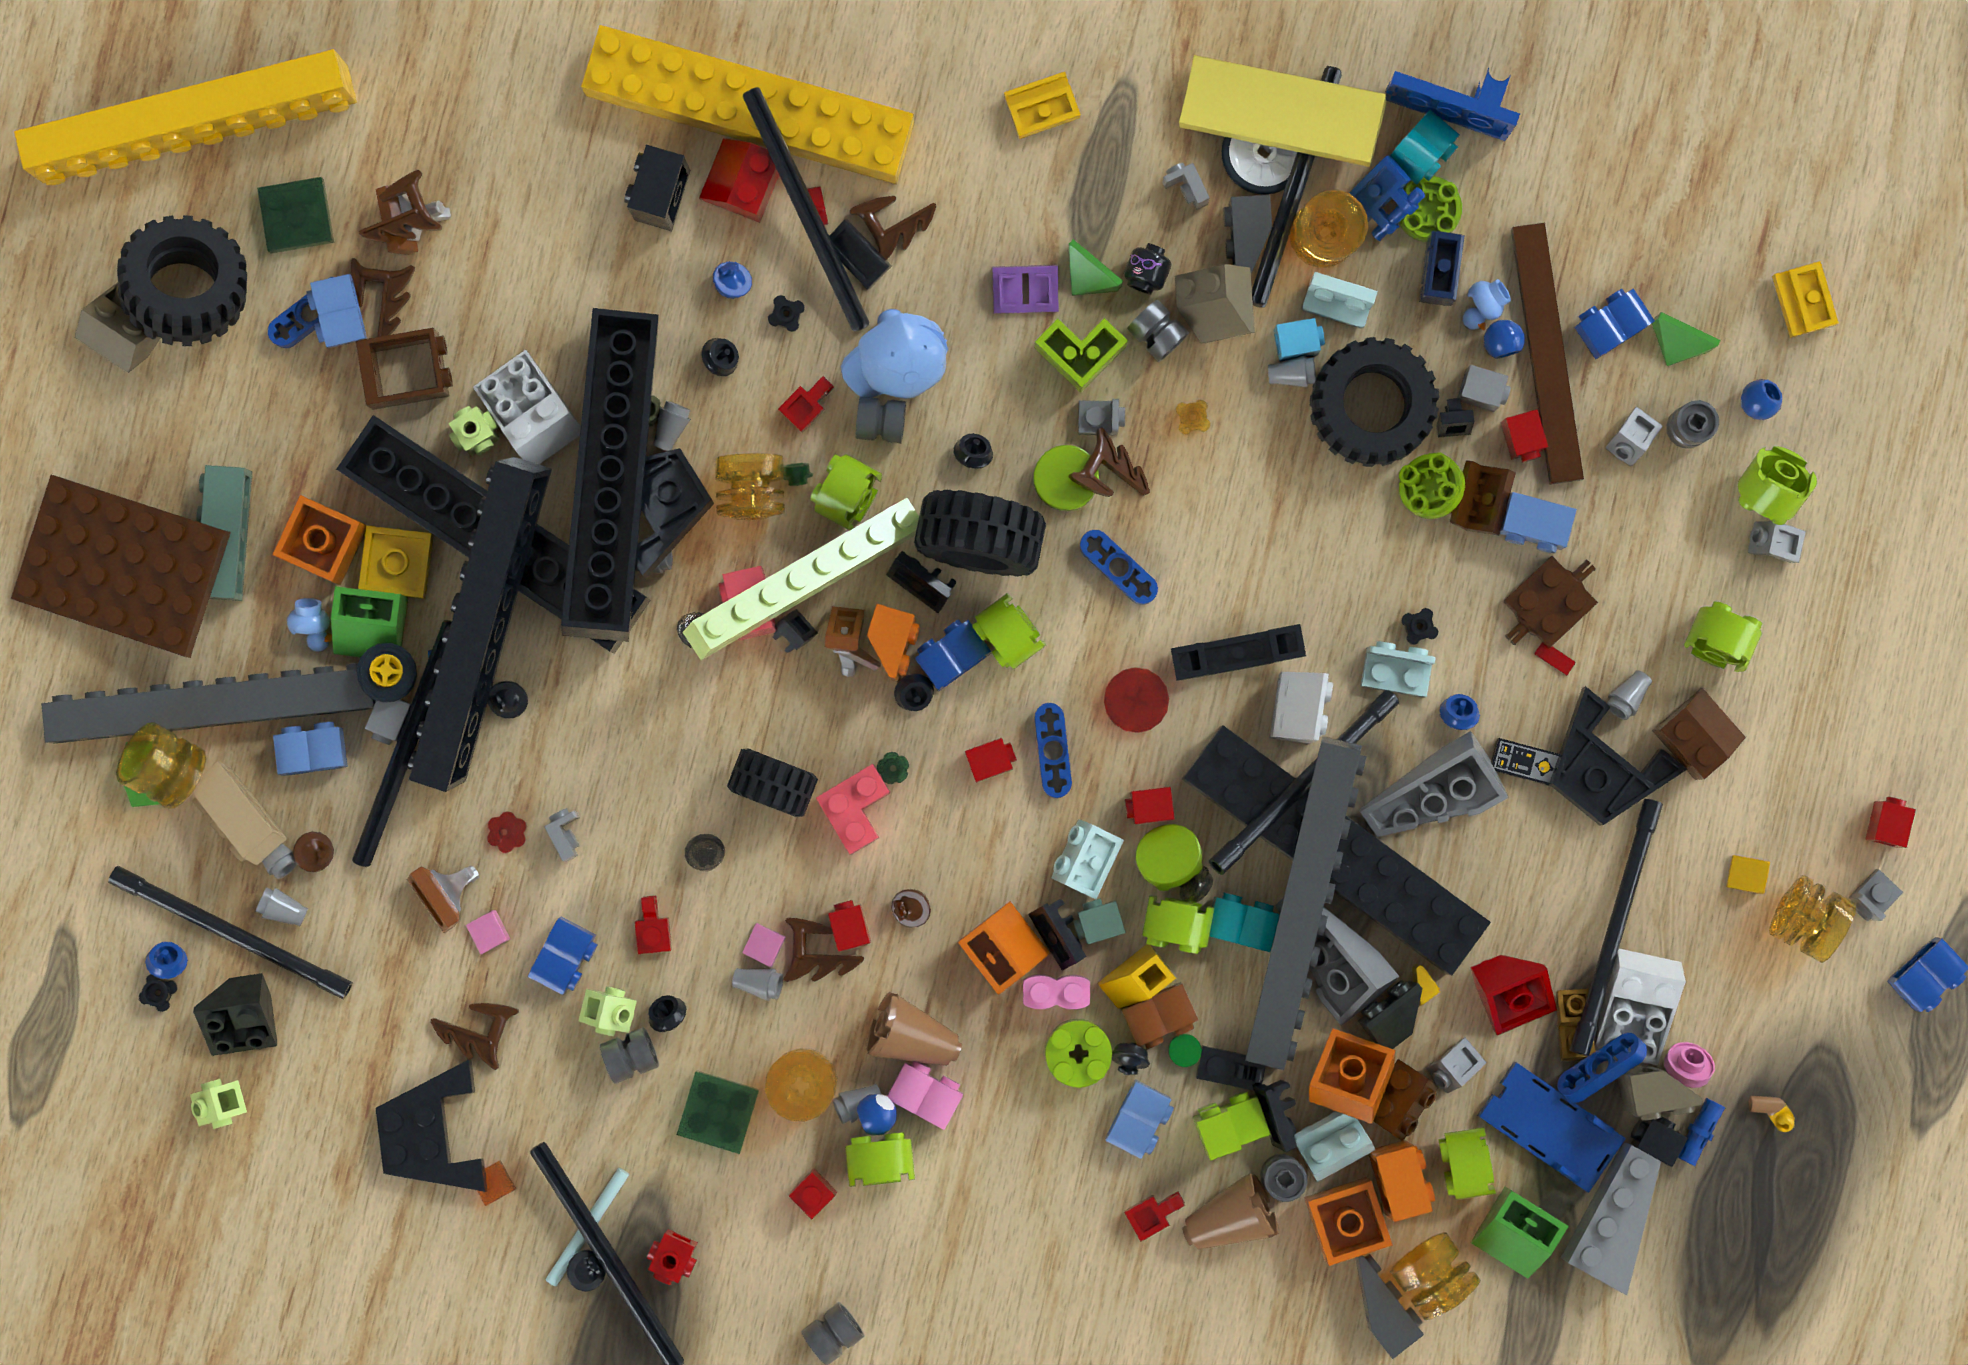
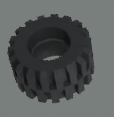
M748 748L741 749L727 787L735 794L789 815L802 817L805 815L818 778L813 773Z

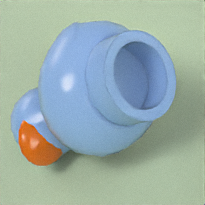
M1499 279L1492 283L1479 281L1470 287L1467 296L1473 298L1476 307L1469 308L1464 312L1463 324L1470 330L1482 329L1484 331L1486 329L1485 319L1495 320L1502 315L1504 305L1509 303L1511 298L1505 285Z
M302 598L295 601V609L287 617L289 631L293 635L296 633L308 635L306 639L307 645L315 652L325 650L329 642L332 641V634L325 632L330 625L329 615L322 609L321 601L315 598Z

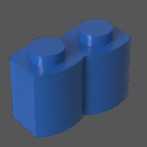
M1634 288L1627 293L1620 289L1605 299L1608 303L1607 306L1600 310L1593 306L1578 316L1581 322L1574 328L1595 360L1655 322Z
M959 619L943 630L946 636L935 642L932 638L917 649L919 655L915 657V660L938 692L991 654V650L976 633L969 620L961 623Z
M562 916L559 917L534 962L528 977L562 995L568 989L574 991L582 977V973L578 972L582 961L586 960L589 962L598 944L593 942L596 934Z
M1935 937L1894 973L1887 982L1914 1011L1922 1012L1925 1010L1929 1012L1939 1005L1942 1001L1940 995L1947 988L1952 990L1963 983L1966 979L1964 973L1968 970V965L1942 938Z

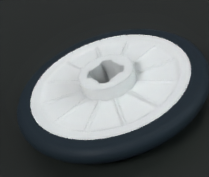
M1224 137L1221 150L1224 168L1233 182L1248 192L1261 195L1275 194L1285 190L1297 154L1295 151ZM1260 148H1264L1270 155L1267 158H1263L1257 151Z

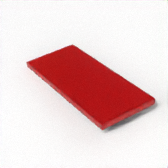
M821 186L807 189L823 224L827 225L828 219Z
M1543 642L1534 653L1566 676L1576 663L1553 646L1549 649Z

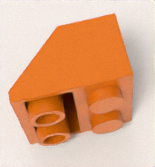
M876 604L867 636L890 679L898 682L899 676L905 677L911 658L906 653L909 644L914 646L916 644L920 624L916 623V617L913 614Z
M1011 901L958 941L959 945L998 995L1050 954Z

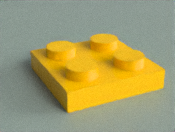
M366 525L358 589L395 593L406 597L425 599L434 534Z

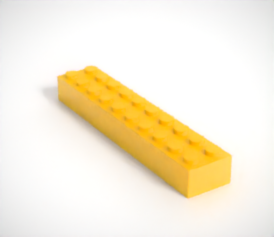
M599 25L581 85L587 97L766 147L743 99V94L746 91L758 87L767 102L791 155L897 184L915 123L914 114L603 25Z
M335 49L16 130L14 134L23 169L42 183H46V185H58L64 183L67 177L75 175L78 177L93 176L97 174L98 169L106 167L110 169L124 168L129 165V161L137 159L142 161L155 160L160 157V153L168 151L173 153L186 152L192 149L191 145L203 142L205 145L217 144L222 142L223 137L234 134L237 137L248 136L255 133L254 129L265 126L269 129L285 126L286 121L296 118L301 121L311 120L318 116L317 113L330 110V112H342L349 109V105L357 103L348 65Z

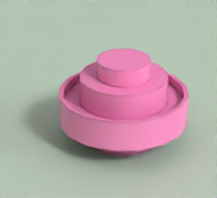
M1680 1042L1673 1045L1664 1059V1067L1667 1073L1690 1088H1699L1706 1085L1715 1071V1063L1711 1055L1700 1046L1689 1042Z

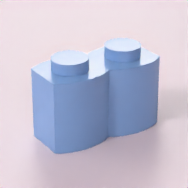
M346 274L311 282V290L306 291L311 311L317 310L319 323H315L314 326L319 343L325 342L327 348H332L367 339L352 276Z
M334 722L314 724V730L302 731L301 726L281 728L282 734L273 735L278 775H295L348 767L343 728L334 727Z
M1135 1079L1105 1140L1142 1159L1145 1153L1150 1155L1159 1139L1158 1136L1154 1135L1160 1123L1166 1125L1173 1112L1174 1107L1169 1105L1171 1098Z

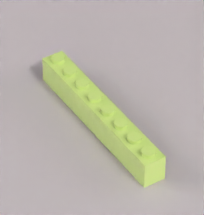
M905 498L693 620L683 631V634L699 659H705L914 537L919 515L908 498Z

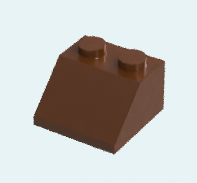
M1703 688L1699 689L1652 730L1675 758L1687 768L1688 773L1695 780L1706 779L1730 758L1746 738Z

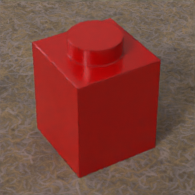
M1538 409L1507 417L1500 422L1511 460L1520 457L1522 463L1541 457V451L1548 448Z
M1002 738L965 751L976 783L1013 770L1011 763L1017 761L1011 743L1004 744Z
M1171 787L1131 791V798L1125 799L1127 819L1133 818L1134 824L1175 820Z
M1886 797V801H1875L1865 840L1896 848H1907L1916 809L1905 807L1907 801L1894 797Z
M853 900L835 904V911L828 913L838 952L871 943L862 905L854 906Z
M814 1168L788 1196L812 1220L836 1196L837 1191Z

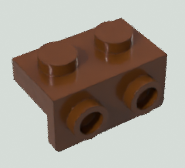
M1466 460L1462 471L1465 478L1464 495L1458 506L1451 512L1450 523L1466 531L1499 536L1516 472L1505 468L1483 466L1474 461Z
M1397 1059L1373 1122L1403 1141L1406 1136H1410L1417 1128L1418 1118L1423 1110L1429 1108L1435 1101L1438 1086L1400 1059Z

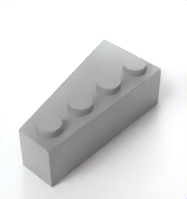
M1623 1142L1561 1258L1627 1295L1661 1161Z

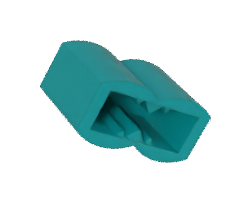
M1429 110L1399 143L1391 156L1417 185L1423 178L1429 181L1441 167L1437 163L1440 159L1446 162L1458 148L1454 142L1460 134Z
M1223 892L1222 898L1214 897L1212 903L1214 913L1210 937L1271 952L1280 914L1273 912L1274 905L1255 901L1254 907L1241 904L1243 897Z

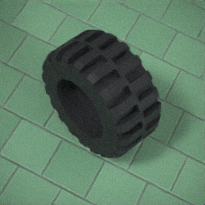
M173 215L165 216L162 222L157 223L156 220H152L146 223L144 231L141 229L134 231L130 235V242L124 243L121 249V258L118 259L117 264L119 298H121V307L124 313L130 315V322L136 329L144 327V335L151 339H155L157 336L161 337L162 343L173 345V341L182 342V346H192L193 341L199 340L201 344L212 341V335L216 334L217 337H221L227 333L228 324L233 326L239 320L240 311H243L245 307L247 293V264L244 255L240 254V246L236 240H228L229 233L223 228H212L211 221L201 219L200 222L194 221L193 216L183 215V219H174ZM190 264L206 271L214 280V284L201 295L191 298H176L158 290L150 280L159 270L166 266Z
M1376 337L1365 338L1362 342L1355 340L1348 343L1345 348L1337 350L1324 364L1312 386L1313 392L1310 396L1309 404L1312 407L1310 417L1312 424L1316 425L1319 431L1317 435L1321 442L1326 441L1330 446L1328 450L1334 455L1339 453L1344 456V461L1351 464L1359 462L1363 463L1365 467H1373L1375 464L1385 466L1392 464L1398 459H1403L1415 450L1429 435L1433 428V421L1437 418L1439 408L1436 407V402L1439 399V389L1434 388L1433 382L1436 378L1433 371H1427L1424 366L1426 361L1421 355L1416 357L1411 353L1413 348L1406 344H1403L1402 347L1394 344V339L1385 338L1383 341H1377ZM1361 374H1382L1390 378L1401 390L1404 398V411L1398 423L1392 428L1378 433L1365 431L1356 426L1346 414L1343 405L1345 390L1348 384Z
M934 490L923 498L914 544L917 551L925 557L956 568H964L969 571H978L991 575L1028 576L1038 567L1046 523L1041 513L1012 500L1008 501L997 496H988L983 493H971L962 490Z

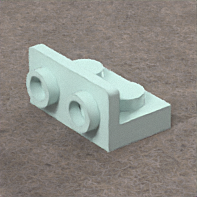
M1314 272L1307 289L1302 310L1354 327L1364 328L1378 291Z
M1376 641V646L1367 647L1361 687L1427 697L1432 665L1435 664L1436 658L1428 656V650L1409 647L1408 652L1395 650L1396 644Z
M1079 819L1068 834V842L1062 855L1055 861L1054 872L1051 878L1097 899L1124 840Z
M1337 1111L1332 1112L1329 1116L1315 1124L1303 1128L1294 1135L1298 1150L1317 1182L1375 1151L1373 1143L1358 1119Z

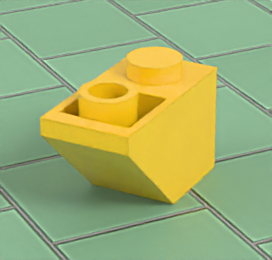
M1146 944L1100 980L1098 985L1114 1005L1120 1009L1151 999L1176 978L1152 945Z

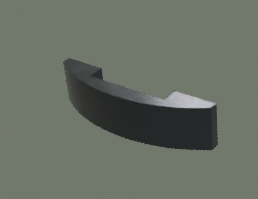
M1300 624L1171 648L1177 681L1306 657Z

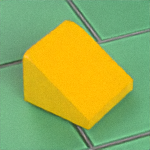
M1732 855L1726 887L1764 894L1770 862Z
M1415 964L1412 966L1413 982L1419 983L1423 988L1419 1006H1422L1440 993V988L1422 965Z

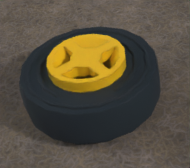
M392 643L377 644L369 648L360 657L357 666V680L363 692L370 698L383 703L395 702L405 697L413 689L417 679L416 663L411 654L402 646Z

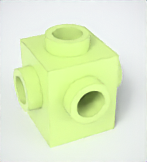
M468 406L459 410L453 416L455 419L448 423L453 430L449 436L459 451L464 449L471 456L484 454L494 447L493 443L499 440L495 429L498 428L496 421L489 411L484 413L477 406L473 409ZM476 424V431L473 434H467L466 429Z
M606 986L605 992L586 989L578 1021L596 1027L595 1032L603 1035L615 1036L616 1031L629 1033L637 1001L624 997L625 990Z
M221 1079L201 1084L202 1091L190 1094L192 1101L191 1110L193 1116L197 1119L198 1126L212 1123L213 1129L232 1124L231 1117L247 1112L238 1080L222 1085Z

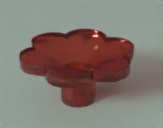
M506 811L500 817H493L489 820L488 828L490 832L487 840L490 845L498 846L499 850L503 853H509L514 847H521L525 844L526 837L524 832L527 825L523 819L516 818L514 813ZM504 829L507 830L506 835L503 834Z

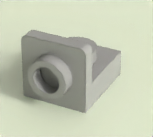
M1179 163L1166 171L1167 175L1163 177L1162 182L1165 189L1183 181L1184 184L1180 188L1188 204L1193 202L1196 210L1208 205L1210 197L1193 163L1187 166L1184 163Z
M1112 399V401L1079 400L1078 435H1096L1097 429L1101 427L1105 429L1108 435H1118L1119 427H1125V407H1119V399Z
M1635 407L1617 434L1607 444L1606 449L1619 460L1624 461L1629 466H1633L1646 452L1662 428V425L1638 407Z
M1772 521L1755 522L1750 534L1748 553L1767 555L1789 563H1799L1806 531L1786 524L1777 525Z
M567 808L550 816L551 823L544 826L562 861L566 862L578 856L575 848L579 847V843L571 829L565 831L563 826L580 818L577 811L569 813Z
M1875 869L1849 899L1856 904L1853 909L1866 921L1870 919L1882 921L1886 917L1884 912L1899 898L1903 891L1883 872Z
M1464 1037L1452 1046L1439 1060L1431 1063L1426 1070L1432 1076L1436 1086L1443 1089L1445 1093H1450L1462 1087L1487 1062Z

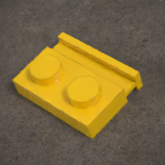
M1065 71L1004 92V98L1019 139L1081 118Z
M1821 261L1785 272H1779L1772 276L1790 338L1839 324Z

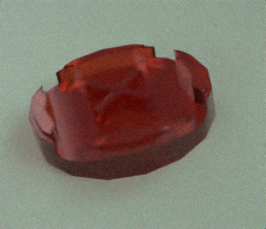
M1134 667L1122 670L1111 679L1105 689L1103 702L1106 714L1114 725L1124 731L1140 733L1151 730L1162 721L1168 711L1169 695L1166 685L1158 675L1148 669Z

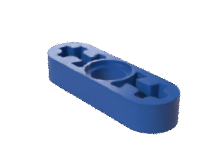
M307 294L269 324V339L277 346L291 348L315 330L314 324L319 323V317L317 316L315 320L308 322L304 321L301 315L302 309L309 304ZM293 315L304 326L301 330L296 325L288 331L290 337L287 340L282 337L277 338L280 334L278 330L280 326L283 325L289 328L295 323L290 319Z
M1090 530L1083 535L1080 542V550L1083 556L1125 595L1139 605L1149 604L1154 600L1158 592V585L1155 579L1112 539L1100 530ZM1099 537L1102 539L1100 546L1106 553L1110 547L1116 552L1109 555L1105 564L1102 565L1098 560L1102 559L1103 556L1098 551L1088 552L1089 543L1087 539L1096 540ZM1122 558L1127 562L1128 572L1124 576L1117 577L1110 572L1109 564L1113 559ZM1134 569L1139 573L1135 579L1140 584L1148 582L1151 585L1148 589L1151 593L1149 597L1142 595L1140 598L1135 595L1137 587L1132 582L1129 583L1128 587L1122 584V582L1130 578Z
M1045 703L1035 713L1042 787L1050 797L1061 798L1068 794L1072 786L1063 710L1058 705ZM1045 709H1052L1053 714H1058L1059 720L1053 723L1054 732L1061 730L1062 737L1053 735L1044 739L1041 738V732L1048 733L1047 723L1040 721V716L1045 715ZM1050 741L1060 743L1063 748L1062 756L1057 760L1048 759L1043 752L1046 743ZM1065 762L1066 769L1058 770L1060 779H1066L1067 783L1061 787V792L1055 793L1054 787H1048L1047 782L1053 779L1052 769L1046 772L1045 764L1058 765Z
M1633 1033L1620 1035L1566 1070L1558 1080L1557 1087L1559 1092L1574 1103L1585 1100L1639 1065L1647 1054L1645 1043ZM1608 1061L1607 1069L1601 1074H1596L1598 1065Z

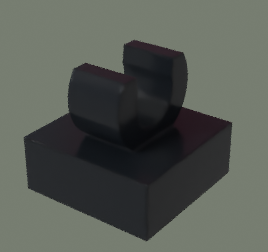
M1460 398L1447 399L1445 412H1440L1436 425L1438 438L1471 435L1475 422L1473 410H1462Z
M795 609L775 625L778 630L774 633L773 638L777 640L784 636L790 642L789 646L785 648V652L789 653L807 644L818 632Z

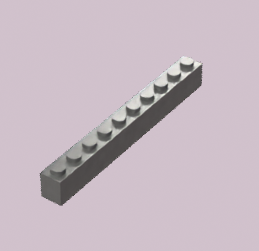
M358 663L346 664V670L334 671L333 666L313 668L314 674L301 675V670L281 671V677L270 679L268 678V673L248 675V681L236 682L235 677L216 678V684L203 686L202 680L183 682V688L171 689L170 684L151 685L150 692L138 693V688L136 687L117 689L118 695L105 696V691L86 692L85 699L73 700L72 695L52 696V702L41 703L45 743L57 744L371 710L376 700L363 692L357 680Z
M1322 736L1245 1061L1284 1070L1286 1061L1293 1062L1298 1042L1291 1040L1294 1029L1301 1030L1305 1011L1299 1010L1301 998L1308 999L1313 979L1307 978L1309 966L1316 967L1320 948L1314 947L1317 934L1324 935L1328 916L1322 915L1324 903L1331 904L1335 884L1329 882L1332 871L1339 872L1343 852H1339L1337 849L1340 839L1347 840L1351 823L1350 820L1345 819L1348 807H1355L1359 788L1353 787L1355 774L1362 776L1367 757L1360 755L1361 745Z

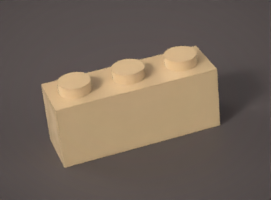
M217 761L188 787L195 796L192 800L194 805L203 814L206 815L208 813L214 820L211 823L212 828L222 838H228L232 844L229 847L230 851L241 862L247 860L258 865L287 839L235 772L226 765Z

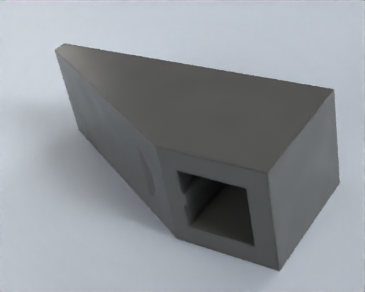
M1270 195L1231 197L1228 204L1229 207L1223 208L1224 226L1230 227L1231 239H1226L1225 242L1226 258L1232 259V265L1250 267L1251 274L1272 229Z
M1370 1254L1366 1257L1363 1255L1356 1257L1368 1328L1390 1357L1394 1359L1424 1335L1418 1327L1423 1322L1411 1307L1405 1310L1399 1303L1398 1299L1402 1297L1401 1293L1391 1280L1385 1284L1377 1273L1382 1269Z

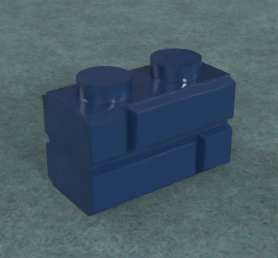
M1432 231L1426 243L1421 281L1423 286L1420 289L1419 302L1452 306L1456 301L1465 235Z

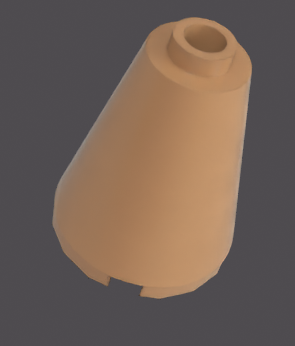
M888 992L877 1009L882 1012L877 1021L873 1019L866 1043V1051H869L867 1054L874 1057L945 1066L951 1061L955 1062L962 1048V1043L958 1042V1034L898 994Z
M1251 1173L1243 1176L1185 1219L1186 1226L1182 1227V1230L1190 1246L1194 1244L1197 1249H1205L1272 1238L1279 1234V1227L1275 1212L1270 1214L1267 1204L1270 1202V1199L1262 1183L1255 1174L1252 1175Z

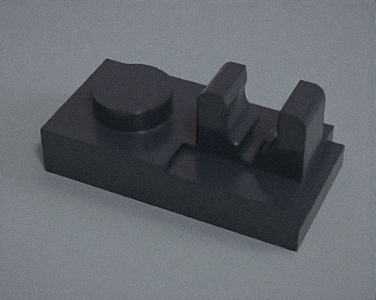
M903 551L895 558L886 574L938 614L956 585V580L953 578L947 584L938 579L942 571L940 568H935L932 573H929L928 569L922 566L916 558L910 557Z
M1059 899L1050 905L1046 903L1028 915L1061 970H1064L1087 956L1082 950L1079 939L1073 935L1070 928H1067V925L1073 922V916L1061 918L1058 913V908L1065 904L1062 899Z
M1202 1045L1196 1079L1254 1091L1252 1085L1263 1083L1266 1066L1245 1061L1246 1054Z
M1279 1080L1268 1086L1260 1083L1252 1085L1271 1134L1269 1137L1272 1145L1284 1152L1296 1148L1297 1144L1294 1138L1296 1128L1292 1120L1285 1116L1284 1113L1285 1110L1295 1106V1099L1286 1097L1280 1100L1279 1098L1285 1089L1290 1088V1084L1284 1080Z

